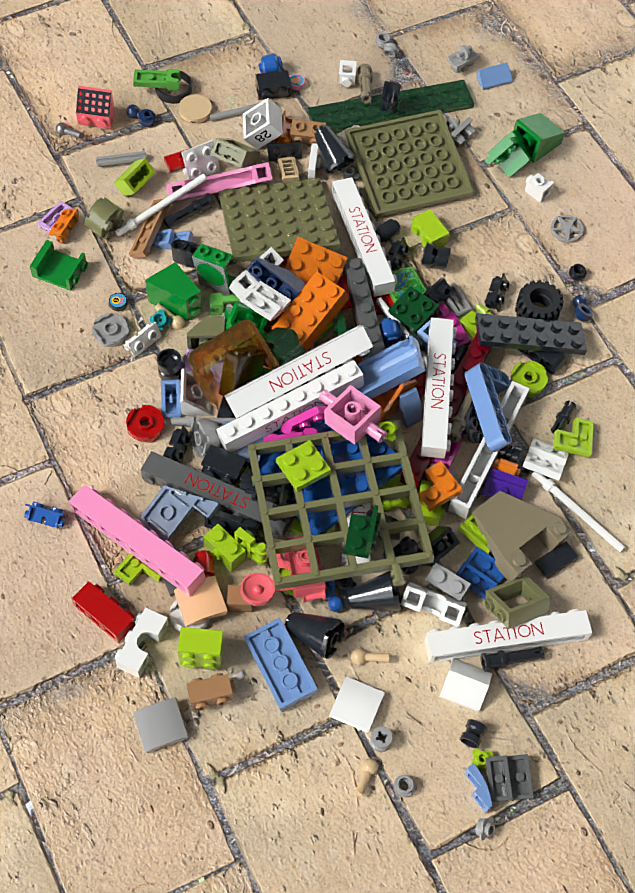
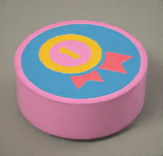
M293 74L290 76L291 89L300 90L304 87L305 79L302 75Z

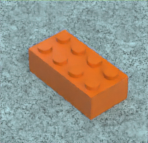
M316 271L273 325L272 331L277 338L299 353H307L348 301L346 291Z

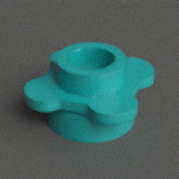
M160 309L150 317V322H156L159 330L162 331L163 327L171 323V318L166 316L163 309Z

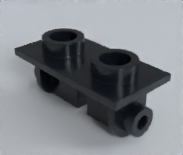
M302 142L268 145V160L275 161L278 158L285 157L302 158Z
M404 237L401 241L393 242L388 252L389 255L386 256V260L391 263L392 271L399 270L402 267V263L409 253V246Z
M505 273L502 274V277L495 276L492 279L489 288L490 292L487 293L484 301L485 306L488 308L496 307L497 312L500 311L501 305L504 304L506 291L509 290V281Z
M184 426L173 431L169 441V445L173 447H167L163 455L178 463H181L192 437Z
M291 483L276 486L275 496H277V500L273 503L272 508L292 505L286 503V501L294 502L295 494ZM291 517L281 518V521L288 522Z

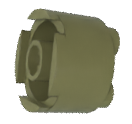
M106 197L104 199L99 198L89 210L91 214L89 218L86 216L84 225L101 238L109 240L113 235L112 231L122 226L124 211Z

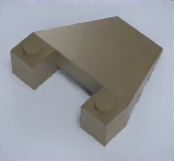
M499 491L472 511L481 534H484L487 540V547L489 551H492L496 560V567L508 581L518 578L532 564L520 549L536 536L551 551L564 542L572 533V530L559 516L502 491Z

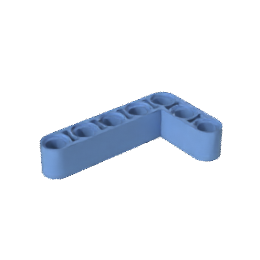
M479 363L465 372V378L486 444L492 452H497L512 443V438L497 394L509 388L511 381L506 373L484 363Z

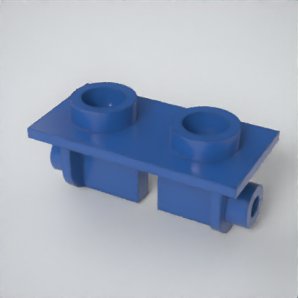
M34 501L32 505L25 504V506L30 507L24 513V518H27L28 521L41 524L43 517H46L44 525L57 529L59 527L63 528L65 521L62 520V517H68L67 514L62 513L63 509L51 507V510L45 509V504Z

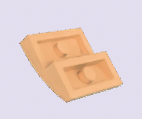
M215 576L207 577L190 597L178 588L174 590L186 627L206 623L207 619L227 614V608Z

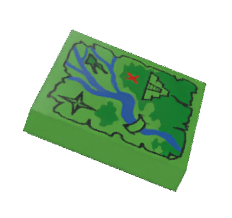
M413 266L392 271V274H395L397 278L394 292L389 294L394 303L409 286H412L422 294L426 292Z

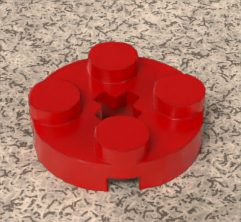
M142 405L141 408L132 409L126 418L128 434L141 442H154L163 433L165 428L164 417L161 411L151 405ZM149 421L150 425L142 426L141 422Z

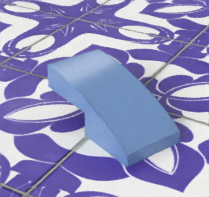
M172 229L158 231L153 246L155 248L172 250L171 243L173 241L181 239L192 242L193 233L190 230L175 233Z
M415 387L399 395V408L403 412V424L406 428L422 420L421 402Z
M473 763L466 769L464 774L476 788L472 794L473 799L487 813L492 807L490 793L483 776Z

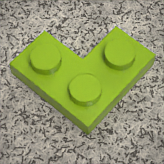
M576 417L573 420L572 433L557 429L554 432L553 449L589 458L592 455L594 422Z
M131 553L114 571V575L129 586L142 572H145L158 583L163 578Z

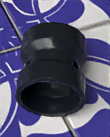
M509 444L500 449L497 458L507 459L516 463L522 448Z
M468 719L465 725L466 731L462 732L460 741L476 749L479 748L482 742L481 737L485 735L487 727L477 720Z

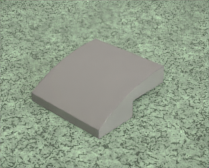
M176 697L133 712L146 753L153 752L166 745L172 746L189 738Z

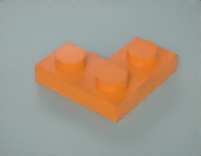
M442 461L425 470V475L433 486L418 495L430 512L462 494L463 489Z

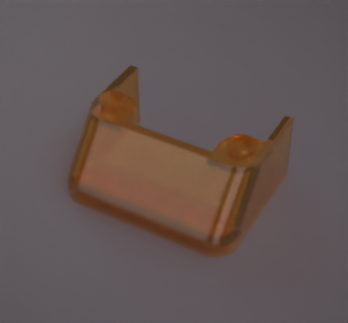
M251 320L240 321L197 347L188 355V363L195 381L211 407L219 402L209 388L214 381V374L210 367L222 361L225 352L231 351L234 348H245L248 345H254L259 350L265 352V361L270 369L279 366L278 361Z

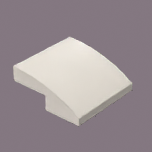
M260 281L253 289L250 288L245 293L240 302L272 321L290 305L291 300Z
M533 438L522 467L559 481L569 453L555 450L553 445Z
M346 676L329 717L368 733L385 692Z

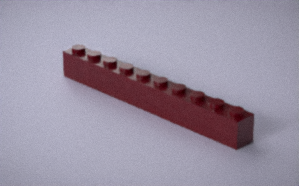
M477 333L454 374L453 386H450V390H453L452 402H449V406L452 407V416L448 418V423L457 415L469 389L465 372L479 363H484L492 348L479 346ZM422 436L409 458L417 490L421 480L425 477V470L431 465L432 457L421 456ZM402 471L400 482L406 485L404 474Z

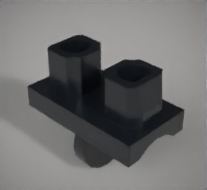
M393 80L384 82L379 110L396 113L401 90L399 82Z
M441 277L431 287H426V292L423 294L440 306V303L445 298H449L453 294V290L445 278Z
M248 469L246 474L242 473L240 477V489L244 490L247 494H251V500L256 501V489L252 484L251 478L253 473L252 469ZM276 485L263 487L264 496L274 498Z

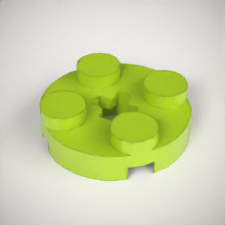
M522 361L514 366L510 381L530 388L527 396L532 398L545 389L548 382L547 371L538 362L529 361L523 363ZM524 376H532V381L526 380Z

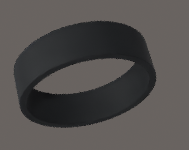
M180 70L181 79L189 84V88L180 95H167L161 92L159 88H156L157 96L166 103L178 104L184 97L191 95L192 81L187 73Z

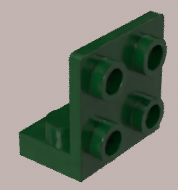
M409 286L389 308L388 313L408 326L410 332L412 331L417 336V331L429 320L431 321V318L439 316V305L412 286Z
M374 505L372 517L351 513L344 554L368 559L369 553L374 552L381 513H378V505Z

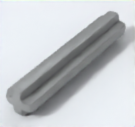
M145 151L96 157V164L98 167L133 163L140 159H147Z

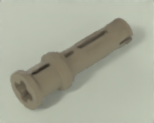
M361 64L357 68L358 82L361 84V101L367 104L372 100L370 85L372 82V68L369 64Z
M469 389L457 415L450 422L451 433L450 435L447 434V439L454 443L461 441V434L466 425L467 411L474 405Z

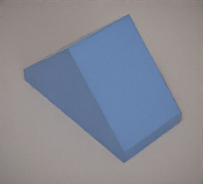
M180 379L161 380L163 417H181Z

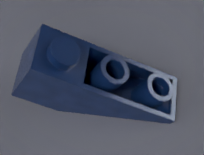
M256 257L246 269L256 279L286 296L291 302L306 284L291 271L259 257Z

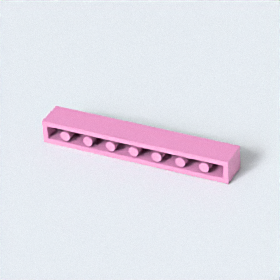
M84 485L69 500L73 512L126 551L133 554L137 559L189 597L206 580L204 568L198 562L193 563L184 552L176 551L169 541L161 540L155 531L144 528L142 522L138 519L133 520L124 509L121 508L119 510L109 498L104 499L101 497V494L95 488L90 489Z

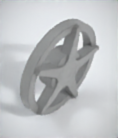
M560 215L552 221L551 232L557 240L572 243L581 238L583 225L577 217ZM563 219H570L571 221L565 222ZM559 221L561 226L554 228V224ZM574 222L578 224L580 229L574 227ZM556 232H561L566 238L559 236ZM573 232L579 233L577 237L569 239Z

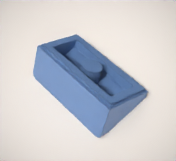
M508 63L479 69L477 73V80L483 90L513 81Z

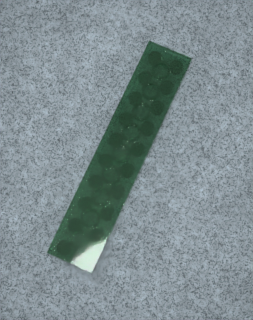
M458 80L400 91L396 113L379 110L382 94L371 96L372 100L367 104L364 101L362 102L361 98L308 107L307 113L310 121L326 123V126H330L335 133H340L351 128L441 110L442 114L471 109L474 107V102L465 80Z

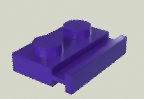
M491 468L482 495L492 497L499 491H502L522 500L528 479Z

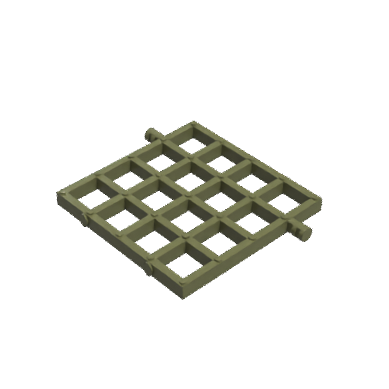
M399 420L389 421L398 426V430L395 432V443L398 453L370 457L366 437H370V435L365 434L358 441L362 459L334 463L329 443L346 441L347 439L335 430L248 445L253 476H251L252 484L256 489L267 546L265 547L266 557L270 561L275 590L392 570L390 574L391 578H393V585L401 586L406 581L402 577L404 573L400 568L433 562L434 554ZM309 440L314 446L322 445L325 462L331 469V474L325 477L329 476L333 498L304 502L302 489L298 492L294 489L296 504L267 509L263 487L290 482L283 472L261 476L257 455L281 451L288 452ZM401 464L406 485L378 490L373 469ZM365 470L370 491L341 496L337 475ZM409 497L415 518L386 523L381 501ZM373 503V506L378 505V513H381V519L377 532L378 536H381L386 559L357 564L355 556L346 555L348 566L319 571L315 547L344 543L345 547L349 527L344 508ZM336 509L341 531L311 536L307 514ZM299 515L304 538L274 543L269 520ZM418 530L423 552L395 557L389 534ZM306 549L311 572L280 577L276 554Z

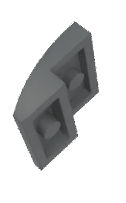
M528 754L485 757L491 802L534 798Z

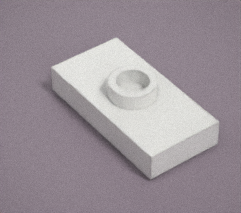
M316 143L311 145L308 179L315 178L316 168L320 167Z

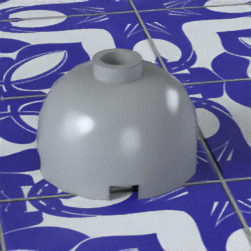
M202 418L193 420L191 423L190 435H194V441H191V445L198 457H204L211 444L219 448L222 446L216 430L220 426L213 420Z

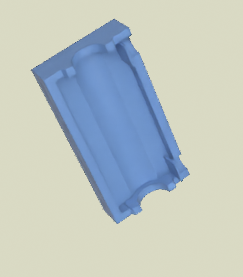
M411 335L409 340L400 341L360 362L358 367L363 373L364 386L357 390L372 399L424 372L425 368L418 341Z
M281 618L243 636L281 712L293 707L298 701L308 699L319 692Z

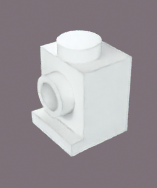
M340 60L338 84H342L344 87L355 85L357 61ZM343 67L353 68V70H343Z
M539 173L535 176L530 175L526 180L525 192L541 202L551 194L554 182H549Z

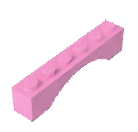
M269 162L207 176L206 181L173 202L205 196L206 193H218V191L227 188L234 189L272 180ZM194 179L167 184L165 186L167 195L173 194Z

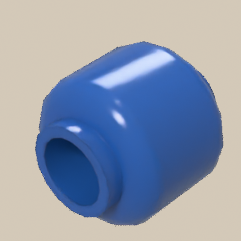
M275 53L262 56L261 63L258 64L261 73L276 72L283 69L281 57Z
M385 318L379 323L384 345L392 346L400 341L402 332L398 321Z

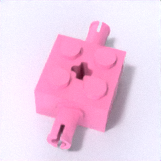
M351 385L338 397L326 389L321 392L319 400L328 405L324 410L325 424L354 445L365 434L370 435L379 443L386 438L387 432L375 425L380 421L381 406Z

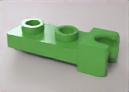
M135 69L133 86L167 88L170 91H179V81H181L180 70Z
M222 293L209 294L210 315H222L225 312L226 305L231 304L234 306L235 302H242L234 294L222 296Z

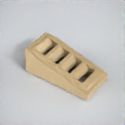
M295 157L278 158L281 182L299 181Z

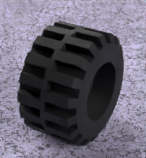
M542 280L537 282L530 281V284L526 283L519 292L515 305L516 316L557 320L564 303L563 295L560 294L561 291L555 288L554 284L550 285L547 281L545 283ZM533 302L541 303L546 307L535 306Z

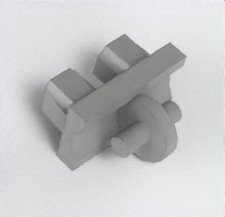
M462 45L459 47L458 52L447 57V61L451 64V69L458 73L462 67L473 65L474 61L480 58V54L476 53L471 45Z
M470 117L461 125L459 124L461 121L458 118H450L447 121L449 132L453 131L451 136L457 147L466 140L460 134L461 132L469 138L476 131L470 124L473 121Z

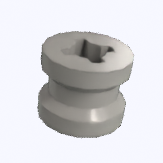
M381 726L373 730L370 745L377 752H385L391 745L392 733L388 728Z

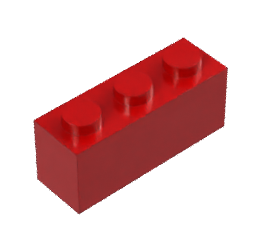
M88 581L72 597L73 605L119 644L127 633L135 627L134 615L128 609L123 610L114 597L106 596L101 586L98 584L93 585Z

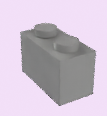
M438 563L434 564L425 579L459 601H463L472 586L470 582Z

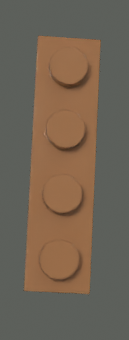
M163 199L153 200L151 207H153ZM170 204L144 220L129 252L132 258L147 257Z

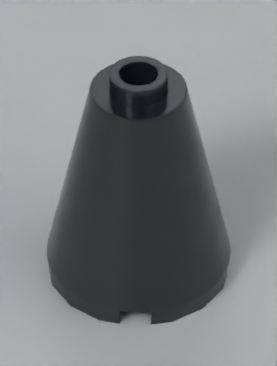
M321 125L316 129L314 135L327 175L334 174L333 170L338 169L340 171L341 168H345L354 162L353 159L357 158L356 155L330 126Z
M388 571L348 589V593L345 594L346 605L351 606V609L401 610L400 592L398 591V586L393 585V578H391L390 574L392 571Z
M293 612L287 616L285 621L288 632L326 659L334 655L337 650L334 646L337 641L341 642L344 634L345 625L342 620L337 618Z

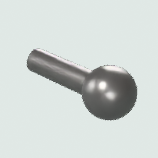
M64 122L58 123L55 127L56 133L59 135L68 134L80 139L84 136L83 132L69 128Z

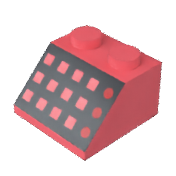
M78 86L76 104L78 124L111 129L115 116L112 90Z

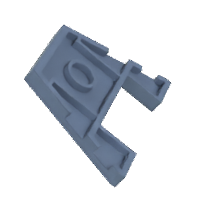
M164 485L140 518L148 530L155 531L161 540L170 542L194 509H197L211 520L221 505L215 501ZM171 543L176 551H181L178 547Z

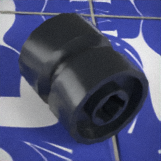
M426 243L421 265L427 267L434 265L436 269L445 271L451 248L443 246L437 248L435 244Z
M169 348L162 350L157 356L159 377L162 380L180 379L182 370L180 353Z

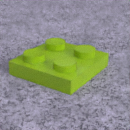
M310 440L276 458V463L296 492L331 474L330 467Z

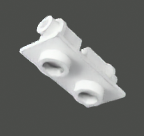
M156 322L150 325L147 324L145 328L138 332V336L134 335L131 339L125 341V349L127 351L131 350L134 358L162 337Z

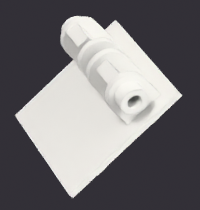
M213 140L182 152L185 164L183 172L188 176V180L196 179L203 173L205 176L220 171L217 157L211 155L214 146Z

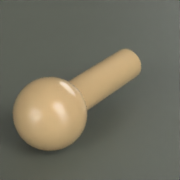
M160 303L155 306L157 311L163 309L166 316L171 318V326L174 329L179 330L185 326V319L182 316H175Z
M358 648L352 651L351 660L356 665H362L366 661L390 662V653H366L363 649Z
M366 759L362 763L361 769L363 774L355 790V795L359 797L363 796L370 777L378 772V763L374 759Z

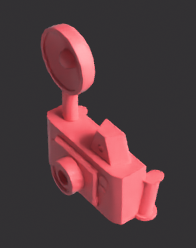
M299 536V537L284 538V541H286V540H292V539H298V538H304V537H303V536ZM315 547V555L317 559L318 569L320 571L322 570L321 561L318 553V548ZM306 549L276 554L278 567L289 569L290 576L311 572ZM252 573L243 579L240 593L248 604L262 606L272 600L275 592L293 589L294 598L302 597L303 603L321 598L325 600L326 586L325 582L275 590L274 582L268 575Z

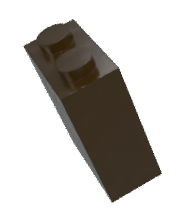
M248 345L245 348H234L231 351L225 352L219 394L225 397L228 393L261 377L265 352L259 350L254 345Z

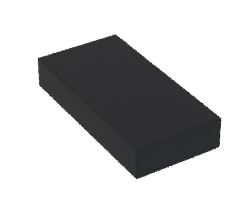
M566 541L537 559L535 565L547 579L578 559L579 556Z

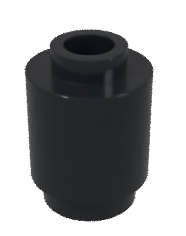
M389 219L376 227L375 233L379 235L380 243L383 241L387 242L400 233L401 227L397 220Z

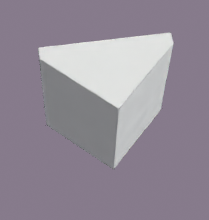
M186 369L181 370L180 404L182 416L211 415L212 382Z
M453 659L439 697L479 712L488 690L492 673L484 672L482 669Z

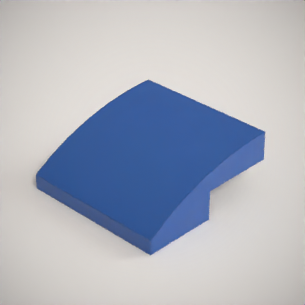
M475 547L456 573V575L472 584L470 590L485 600L486 590L498 586L504 578V575L495 565L496 560L478 547Z

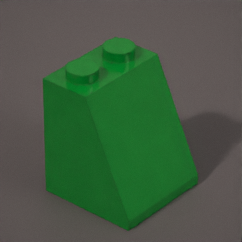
M542 113L516 120L514 130L520 131L523 143L530 156V161L533 163L562 144L565 134L561 128L556 126Z
M176 262L145 279L149 303L155 306L160 303L172 314L182 316L187 321L199 316L202 312L200 289Z

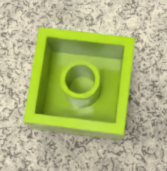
M181 627L178 644L179 664L185 668H195V666L204 667L206 670L221 669L224 648L223 631Z

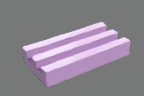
M60 201L37 222L38 226L50 232L63 211L61 209L63 207L64 209L73 208Z

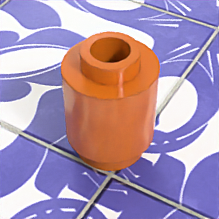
M496 458L492 467L516 476L519 475L521 470L517 468V463L503 458Z

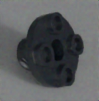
M472 405L467 411L466 425L462 433L467 435L470 442L481 443L484 435L475 407Z
M409 536L404 537L399 544L392 547L394 556L416 554L418 550L417 542L414 539H410ZM419 565L400 569L403 570L405 575H410L418 569Z

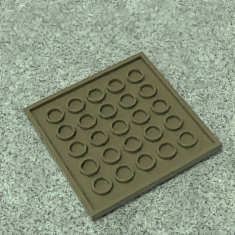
M441 110L345 130L350 149L357 157L354 160L376 218L473 196L474 191Z
M320 178L294 180L287 183L277 182L248 187L243 186L234 189L227 188L218 191L234 263L254 261L256 257L262 256L271 247L280 257L290 256L297 237L329 250L340 249V242Z

